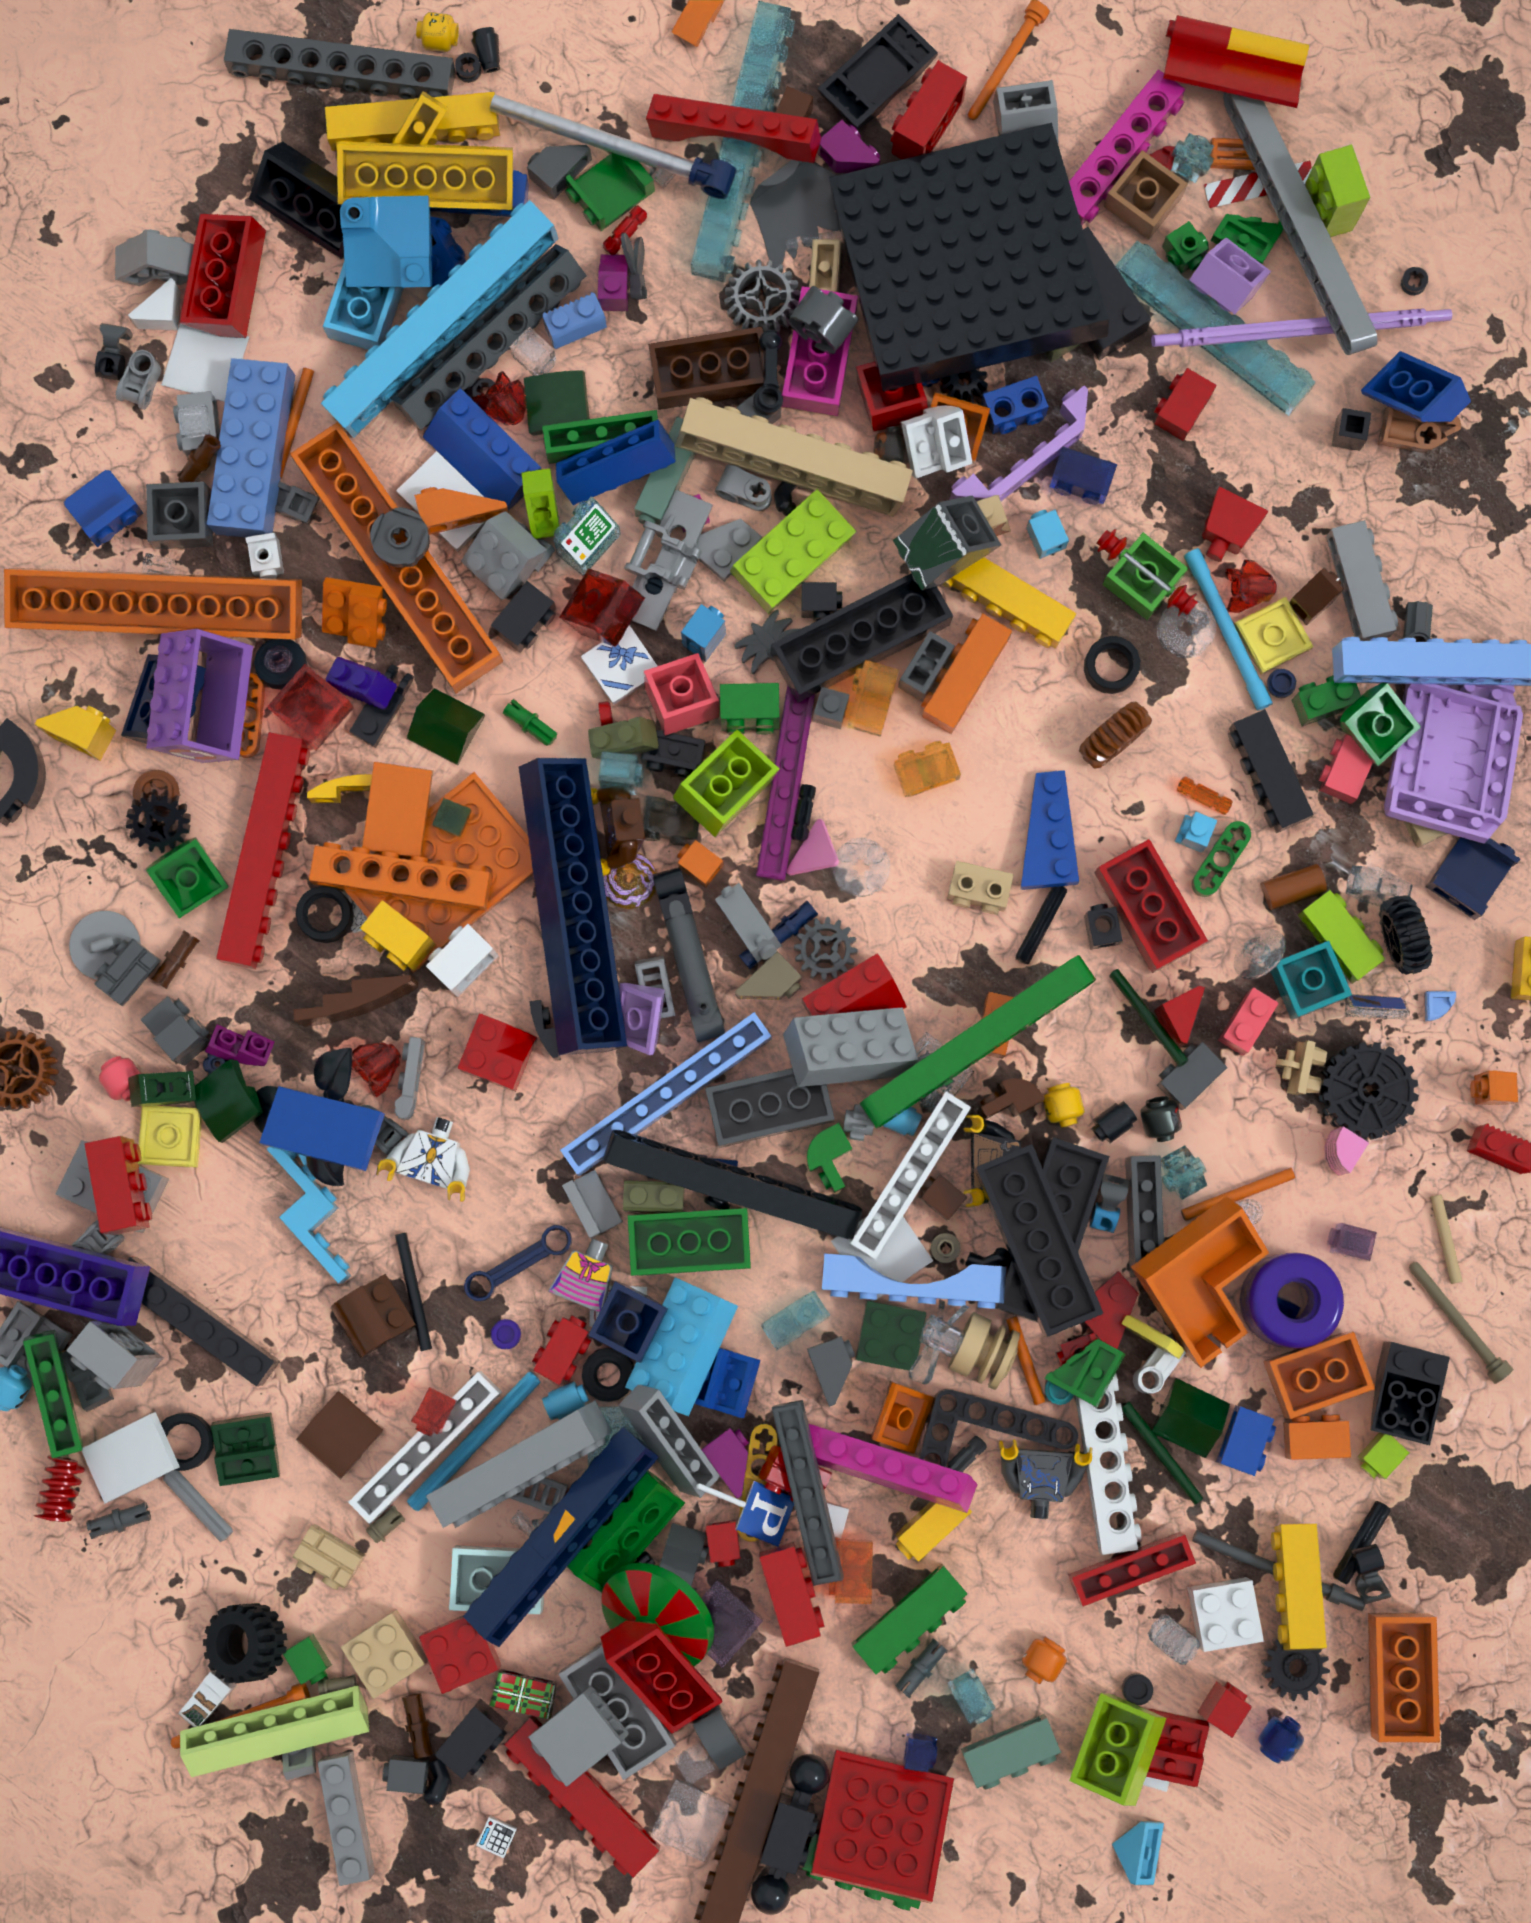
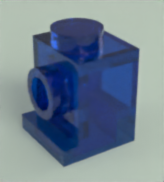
M907 1732L903 1757L904 1769L929 1773V1768L933 1769V1765L936 1763L937 1737Z

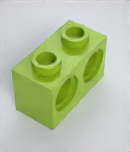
M550 468L521 472L531 535L535 539L560 536L559 515Z

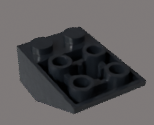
M1383 1342L1376 1373L1370 1430L1430 1446L1450 1357L1394 1342Z

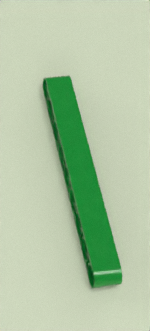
M1080 955L1073 957L860 1102V1106L876 1129L883 1126L1096 981V978Z

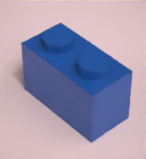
M1235 1405L1216 1462L1255 1476L1256 1471L1261 1472L1266 1460V1455L1263 1454L1266 1442L1271 1443L1276 1430V1426L1273 1425L1274 1419Z

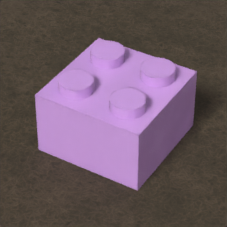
M1224 238L1206 254L1189 280L1195 284V288L1199 292L1215 299L1220 308L1236 314L1254 297L1271 271L1228 238Z

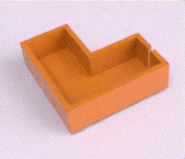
M1226 1196L1132 1265L1131 1269L1178 1344L1183 1347V1350L1186 1352L1185 1355L1202 1368L1222 1353L1221 1349L1207 1337L1209 1334L1223 1346L1229 1348L1248 1333L1222 1288L1268 1255L1269 1251L1243 1208Z

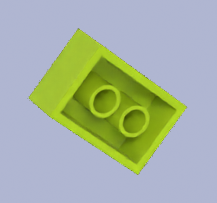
M1351 144L1318 155L1305 186L1330 237L1351 232L1371 198L1353 145Z
M736 730L679 785L672 798L716 837L771 783L780 768L740 731Z
M1100 1693L1069 1781L1123 1806H1136L1167 1718L1113 1694Z

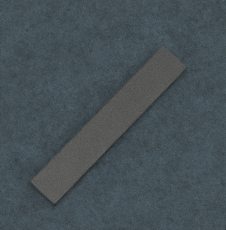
M803 1400L774 1405L772 1412L813 1586L842 1581L844 1574Z

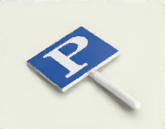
M753 1481L746 1502L701 1483L696 1485V1488L743 1508L735 1530L779 1547L794 1507V1502L790 1501V1495L782 1492L781 1495H778L764 1488L765 1485Z

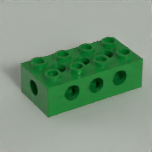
M648 1470L590 1539L592 1540L591 1545L587 1546L586 1544L567 1567L576 1577L602 1593L610 1577L619 1568L634 1563L682 1508L685 1502L664 1481ZM633 1493L632 1498L630 1500H627L630 1494ZM613 1516L612 1521L607 1523L609 1518Z

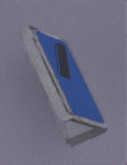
M1352 994V996L1345 999V1015L1347 1017L1402 1020L1410 1015L1409 1007L1403 997Z

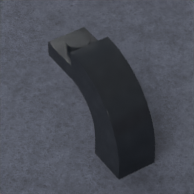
M8 718L0 726V750L9 757L14 770L12 785L0 800V822L5 826L18 819L22 812L21 807L24 804L33 810L35 809L43 794L46 780L45 763L39 747L25 731Z

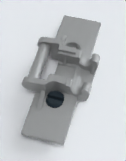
M675 490L660 526L645 521L643 525L645 530L632 559L624 567L625 570L637 575L620 616L652 630H658L673 594L676 593L677 588L685 590L702 551L696 548V543L713 507L712 504ZM682 527L686 530V537L682 541L670 537L674 528ZM656 533L662 539L661 544L663 546L655 564L651 563L648 569L645 570L640 567Z

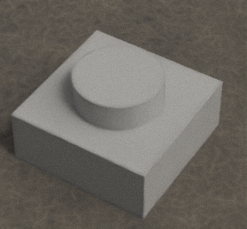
M314 1746L282 1754L283 1774L286 1780L316 1773Z

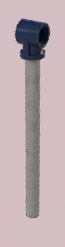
M496 94L491 101V112L689 179L688 185H700L701 190L705 194L716 199L724 200L727 198L737 172L733 165L723 160L713 159L709 164L703 162L702 158L696 157L694 161Z

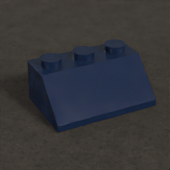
M151 654L147 655L121 734L125 738L147 744V729L151 714L150 703L153 697L154 673L158 660V655ZM197 665L190 718L195 713V703L205 681L206 668Z

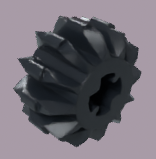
M979 368L942 377L939 381L944 384L940 386L941 393H948L947 396L966 400V402L970 403L974 402L973 398L981 400L982 391L987 390L988 383L984 381L987 378V372L979 371ZM959 379L962 382L963 379L968 380V385H966V382H964V385L959 384Z

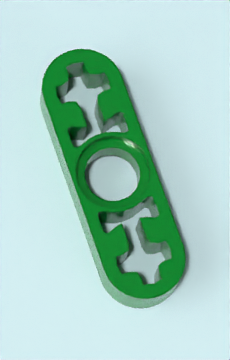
M1241 821L1230 823L1219 837L1192 879V889L1198 896L1209 897L1213 895L1230 872L1251 839V830L1246 823ZM1239 828L1243 831L1241 836L1244 838V841L1241 839L1237 840L1231 849L1226 846L1233 837L1230 830L1236 831ZM1223 851L1229 856V864L1227 866L1219 867L1214 863L1213 857L1216 852ZM1211 870L1222 874L1221 877L1217 874L1212 877L1210 884L1213 888L1207 887L1205 890L1200 888L1202 883L1199 881V877L1201 879L1206 878Z

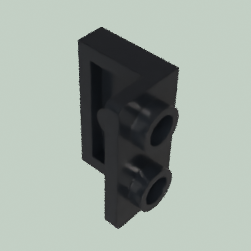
M656 730L658 749L643 752L641 754V763L646 765V769L650 771L663 772V769L674 771L676 776L687 778L701 764L706 741L673 733L665 736L663 731Z

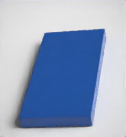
M278 1086L259 1143L272 1148L366 1171L385 1114L381 1111Z

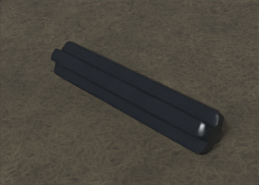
M1065 887L1051 888L1016 954L1018 961L1029 964L1067 893Z
M1379 1501L1374 1503L1333 1573V1576L1340 1582L1348 1584L1356 1572L1352 1559V1550L1371 1545L1388 1517L1391 1509L1384 1503Z

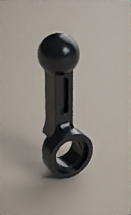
M766 330L759 338V345L764 351L763 386L756 391L753 397V404L759 413L773 415L779 411L783 403V396L777 381V351L781 348L782 338L777 331ZM766 392L773 394L776 398V403L773 405L764 403L762 394Z

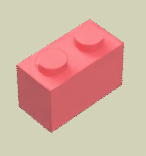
M1345 734L1341 740H1335L1330 751V755L1334 757L1330 766H1324L1318 781L1323 782L1319 791L1352 804L1358 799L1373 762L1350 735Z
M1253 987L1246 993L1217 1041L1242 1056L1249 1053L1279 1003Z

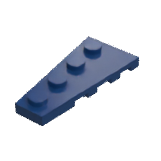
M1065 770L1036 773L1020 890L1078 885L1079 875Z

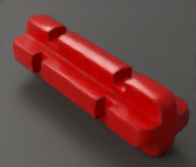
M635 206L629 212V217L626 216L612 232V237L609 236L603 242L604 250L610 255H615L621 249L622 233H626L630 238L638 229V224L641 225L647 219L646 211L640 206Z

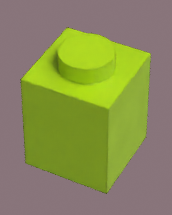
M1378 1433L1357 1458L1363 1462L1360 1467L1370 1477L1375 1479L1378 1476L1379 1478L1387 1479L1410 1452L1391 1435Z

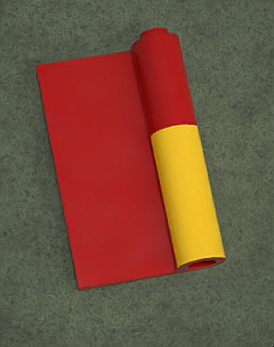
M1176 15L1175 20H1169L1166 37L1171 39L1163 79L1297 108L1302 72L1307 59L1309 44Z

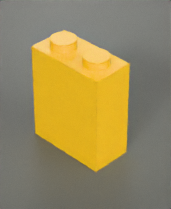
M930 1501L895 1534L899 1540L896 1545L908 1560L914 1556L919 1562L969 1516L972 1511L969 1508L968 1513Z

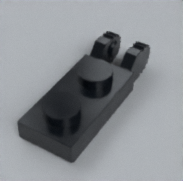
M392 664L384 676L393 681L399 667ZM407 673L402 678L397 691L394 692L385 709L366 703L350 729V734L376 748L404 702V696L411 686L414 676Z

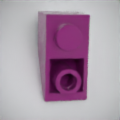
M843 120L821 137L817 154L835 173H850L880 165V155L877 150L871 145L867 146L861 140L858 130L853 125L848 126Z

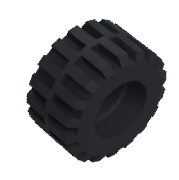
M260 1603L230 1605L217 1611L218 1615H213L209 1620L211 1626H206L204 1633L207 1634V1639H203V1646H206L207 1651L204 1652L205 1659L210 1661L208 1664L210 1670H216L215 1676L219 1679H224V1682L236 1684L264 1680L268 1678V1675H273L277 1671L276 1666H281L283 1662L281 1655L286 1654L287 1649L284 1646L287 1634H283L282 1631L285 1626L283 1621L277 1620L279 1615L276 1611H270L269 1606L260 1605ZM244 1631L248 1638V1650L246 1655L242 1647V1636Z

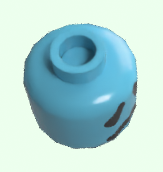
M21 1366L0 1367V1410L2 1411L20 1408L32 1387L31 1380L26 1376L27 1371Z

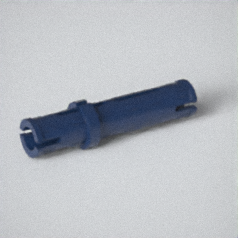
M806 900L787 917L784 915L781 918V922L772 929V932L780 944H782L792 935L794 937L797 936L799 930L813 918L817 917L818 913ZM749 949L738 955L750 970L758 964Z

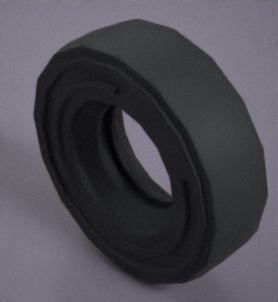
M613 1348L597 1350L587 1358L583 1365V1385L591 1396L600 1401L611 1402L619 1400L630 1391L625 1386L634 1368L633 1362L628 1356ZM604 1363H613L620 1371L619 1381L610 1387L602 1385L597 1378V1370Z

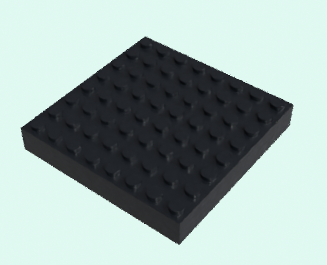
M1052 123L829 177L832 199L882 392L1108 337L1109 318Z

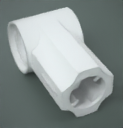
M1156 1347L1143 1366L1134 1373V1387L1137 1391L1144 1394H1153L1161 1390L1164 1381L1186 1352L1184 1351L1180 1359H1177ZM1145 1372H1150L1155 1377V1384L1150 1389L1146 1388L1142 1383V1376Z

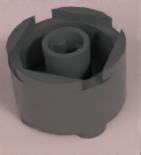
M811 286L792 312L789 324L803 339L807 340L809 337L817 342L814 347L825 353L834 354L859 321V318L842 306L844 301L837 294L829 292L826 295L819 288Z

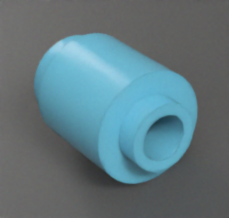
M910 1107L883 1126L901 1135L909 1134L913 1136L921 1121L922 1114L917 1113V1109Z
M575 1381L548 1392V1396L542 1398L549 1418L551 1420L556 1418L560 1420L584 1407L585 1402L589 1401L583 1385L577 1386Z

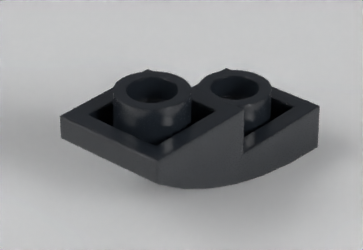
M541 1000L529 1001L533 1022L541 1042L554 1060H561L558 1054L555 1028L546 1029V1025L551 1024L549 1007H544Z

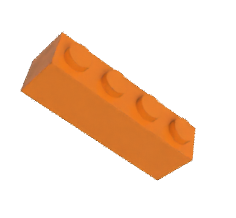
M983 613L978 621L973 618L965 631L968 638L964 645L961 643L957 644L950 656L954 660L949 669L943 667L935 681L939 686L934 694L929 691L921 704V707L924 708L922 717L950 734L955 730L1012 634L1011 629Z

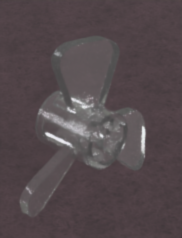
M939 1299L937 1317L931 1315L920 1333L919 1342L926 1346L909 1370L910 1379L921 1384H928L933 1378L939 1353L950 1358L955 1356L962 1344L965 1331L953 1324L969 1308L968 1306L963 1305L946 1322L943 1320L945 1301Z

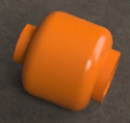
M1046 1636L1043 1640L1035 1639L1022 1658L1023 1665L1028 1669L1025 1675L1038 1684H1041L1043 1680L1051 1683L1054 1682L1067 1663V1658L1063 1654L1065 1649Z

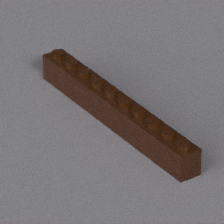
M786 1657L783 1664H776L772 1681L777 1683L773 1694L767 1693L762 1710L766 1711L767 1714L764 1723H757L752 1739L757 1741L754 1753L748 1751L743 1770L748 1772L744 1783L739 1781L733 1799L737 1800L738 1803L735 1812H728L723 1828L728 1830L725 1842L719 1841L714 1855V1859L719 1860L716 1871H709L704 1889L709 1890L705 1902L699 1901L694 1919L699 1920V1923H739L816 1686L820 1673L818 1668Z

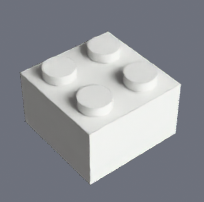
M469 924L464 928L462 926L456 928L448 938L450 942L443 949L438 947L427 959L429 963L426 967L456 997H459L498 957L496 951Z
M1244 1577L1187 1587L1198 1648L1203 1652L1264 1642L1253 1580Z

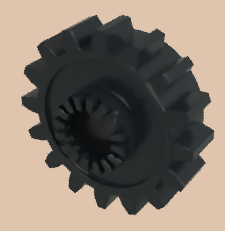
M1273 1638L1274 1646L1272 1649H1264L1268 1654L1267 1659L1261 1660V1663L1267 1666V1670L1262 1673L1263 1677L1272 1679L1268 1683L1269 1688L1275 1689L1279 1686L1277 1694L1283 1698L1288 1692L1289 1699L1292 1701L1296 1700L1297 1694H1300L1302 1699L1308 1700V1691L1316 1695L1319 1694L1316 1685L1318 1683L1326 1685L1327 1682L1321 1676L1322 1674L1330 1673V1670L1323 1666V1663L1329 1660L1328 1656L1319 1655L1322 1649L1284 1650L1283 1644H1280L1277 1639ZM1294 1659H1300L1302 1664L1300 1671L1291 1674L1289 1672V1664Z

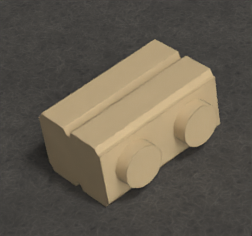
M316 1524L311 1525L293 1555V1558L298 1561L296 1564L298 1568L309 1574H312L313 1571L324 1576L322 1582L335 1590L339 1586L344 1589L349 1585L366 1557V1554Z

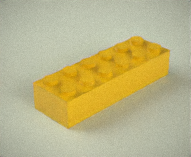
M339 141L337 143L338 204H343L344 201L353 197L429 195L430 207L512 210L513 147Z

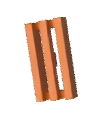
M1211 139L1210 168L1255 170L1251 160L1217 159H1250L1246 151L1217 150L1218 147L1244 148L1241 139Z

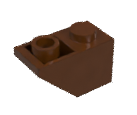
M1323 568L1292 597L1289 603L1298 617L1308 625L1336 600L1344 588L1341 586V580L1332 571L1328 572Z

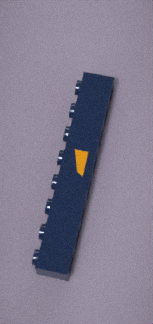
M622 1427L619 1432L615 1433L599 1456H596L591 1461L583 1475L572 1483L567 1494L559 1503L552 1507L549 1515L540 1526L531 1532L529 1539L511 1556L508 1564L499 1574L492 1578L489 1586L481 1596L471 1603L469 1610L463 1616L467 1622L486 1641L500 1647L659 1456L625 1427Z

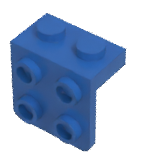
M109 470L100 473L64 501L65 507L96 547L111 540L116 533L124 527L131 525L143 514L133 498Z

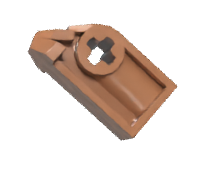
M1387 406L1384 412L1378 444L1426 453L1448 441L1447 436L1461 430V421L1456 416L1451 422H1421ZM1425 431H1427V436L1431 437V440L1424 443V437L1420 436Z

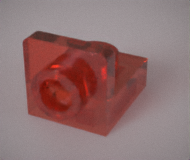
M429 1387L416 1415H413L411 1422L417 1424L415 1429L430 1437L433 1432L441 1434L457 1400Z

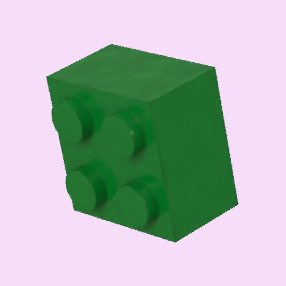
M779 683L720 684L721 731H727V734L731 735L736 730L742 734H745L747 730H756L757 734L767 735L773 734L774 730H779Z

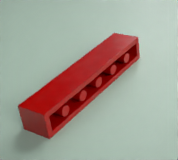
M530 1716L505 1742L504 1745L508 1748L505 1751L514 1763L518 1765L521 1762L529 1770L527 1775L533 1783L539 1787L541 1784L545 1786L550 1792L548 1797L558 1808L561 1809L564 1806L572 1814L569 1817L572 1823L579 1830L583 1831L586 1829L593 1836L591 1841L599 1851L604 1853L607 1850L615 1859L613 1861L614 1866L623 1875L629 1873L634 1878L660 1851L661 1845L588 1770L567 1787L563 1782L558 1781L553 1776L548 1762L532 1748L531 1740L528 1737L542 1723L535 1716Z

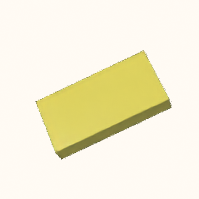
M1126 1315L1121 1323L1135 1335L1177 1359H1180L1184 1352L1183 1347L1173 1339L1131 1315Z

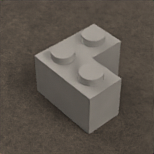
M144 230L143 233L129 238L126 242L115 247V280L142 286L154 279L167 282L172 278L176 285H182L188 280L194 244L185 242L181 237L161 235L157 230Z

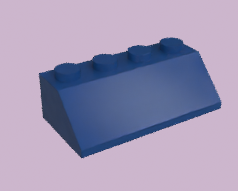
M461 388L438 409L423 435V438L484 497L506 502L508 511L524 497L521 472L542 470Z

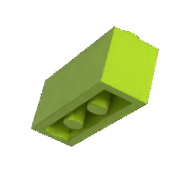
M1329 890L1300 912L1298 917L1320 944L1330 941L1342 972L1353 984L1385 960L1382 955L1384 951L1374 939L1370 940L1364 933L1365 927L1356 916L1352 917L1345 909L1347 905L1344 899L1338 893L1333 894Z

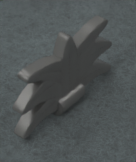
M775 610L762 627L752 623L751 626L754 634L743 638L735 644V649L746 647L742 656V663L755 656L751 668L752 674H755L761 664L771 658L774 661L770 654L773 643L800 630L789 629L784 631L793 621L791 618L776 621L779 610Z

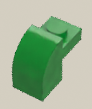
M839 1123L817 1134L811 1141L807 1152L809 1171L812 1172L821 1167L823 1172L818 1175L826 1190L832 1188L834 1193L845 1188V1184L832 1161L852 1151V1147Z

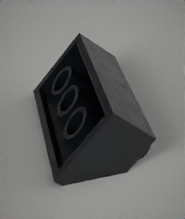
M283 141L265 150L249 199L340 259L344 258L343 233L340 221V208L342 204H338L337 176ZM352 207L350 209L351 217H359L360 212L358 208Z

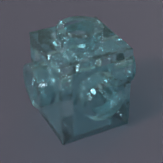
M1189 133L1184 142L1178 141L1171 156L1175 157L1171 171L1196 183L1202 172L1207 174L1215 159L1211 157L1214 145L1210 144L1203 136H1195Z
M1186 1145L1161 1158V1165L1165 1173L1162 1176V1180L1169 1192L1175 1191L1181 1200L1207 1186L1203 1175L1207 1170L1199 1157L1195 1158Z

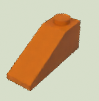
M429 487L421 490V494L414 495L419 515L427 525L429 535L485 522L505 511L509 513L507 504L504 501L444 488Z

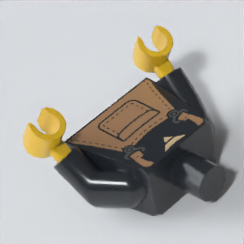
M966 1115V1118L972 1120V1127L963 1128L965 1132L973 1133L971 1134V1189L964 1191V1194L969 1193L973 1198L972 1203L966 1204L968 1208L988 1203L974 1168L1021 1149V1142L1015 1140V1136L1011 1131L996 1122L984 1120L979 1115Z

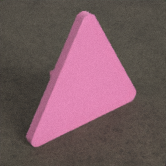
M818 819L807 835V839L804 840L788 866L786 873L790 876L838 865L839 860L823 820Z

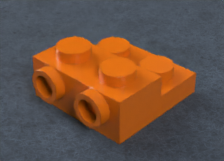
M326 577L323 582L322 632L347 636V643L376 648L379 640H384L386 624L382 623V616L385 615L387 608V599L383 598V587Z

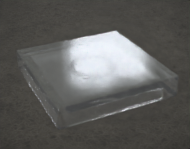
M675 1778L650 1833V1837L705 1863L731 1804Z

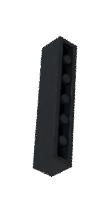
M129 1257L128 1261L147 1265L137 1257ZM150 1267L142 1304L255 1386H263L280 1363V1360Z

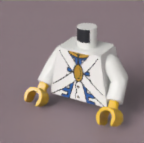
M436 1117L431 1133L418 1130L416 1133L409 1134L394 1146L387 1158L379 1162L376 1175L378 1176L382 1170L389 1171L387 1181H391L397 1168L396 1173L446 1188L448 1200L451 1199L453 1193H460V1202H463L465 1200V1187L470 1168L466 1152L460 1147V1143L448 1139L453 1122Z

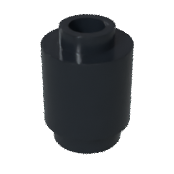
M1124 1101L1120 1104L1115 1103L1093 1119L1095 1126L1092 1127V1130L1101 1142L1107 1140L1109 1143H1112L1133 1127L1137 1117Z

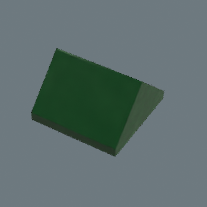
M433 688L416 707L407 739L459 765L485 714Z
M1175 1378L1151 1430L1154 1434L1206 1458L1223 1433L1230 1403Z

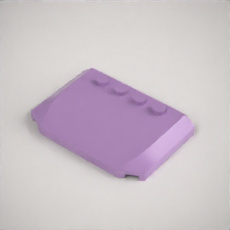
M1405 685L1402 703L1421 728L1393 753L1384 804L1386 816L1483 844L1486 843L1507 818L1523 719L1521 706H1517L1513 696L1515 692L1514 686Z

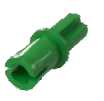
M515 699L511 700L505 707L503 714L522 727V732H529L546 746L551 745L555 741L557 732L538 719L539 715L537 713L532 714Z

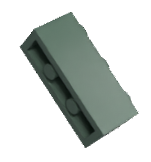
M1045 1714L961 1748L976 1788L983 1786L984 1790L997 1786L1001 1783L1000 1778L1010 1774L1012 1778L1027 1773L1029 1771L1027 1767L1039 1763L1040 1766L1052 1763L1057 1759L1055 1755L1061 1753Z

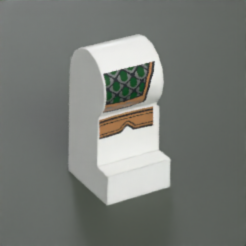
M216 1670L210 1671L178 1714L193 1727L201 1726L237 1684L224 1682V1679H219L215 1676Z

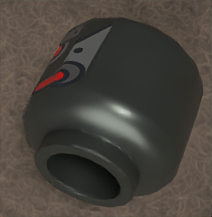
M1167 1096L1149 1099L1141 1109L1144 1132L1147 1136L1156 1138L1157 1142L1174 1139V1134L1182 1128L1178 1105L1176 1102L1169 1100Z

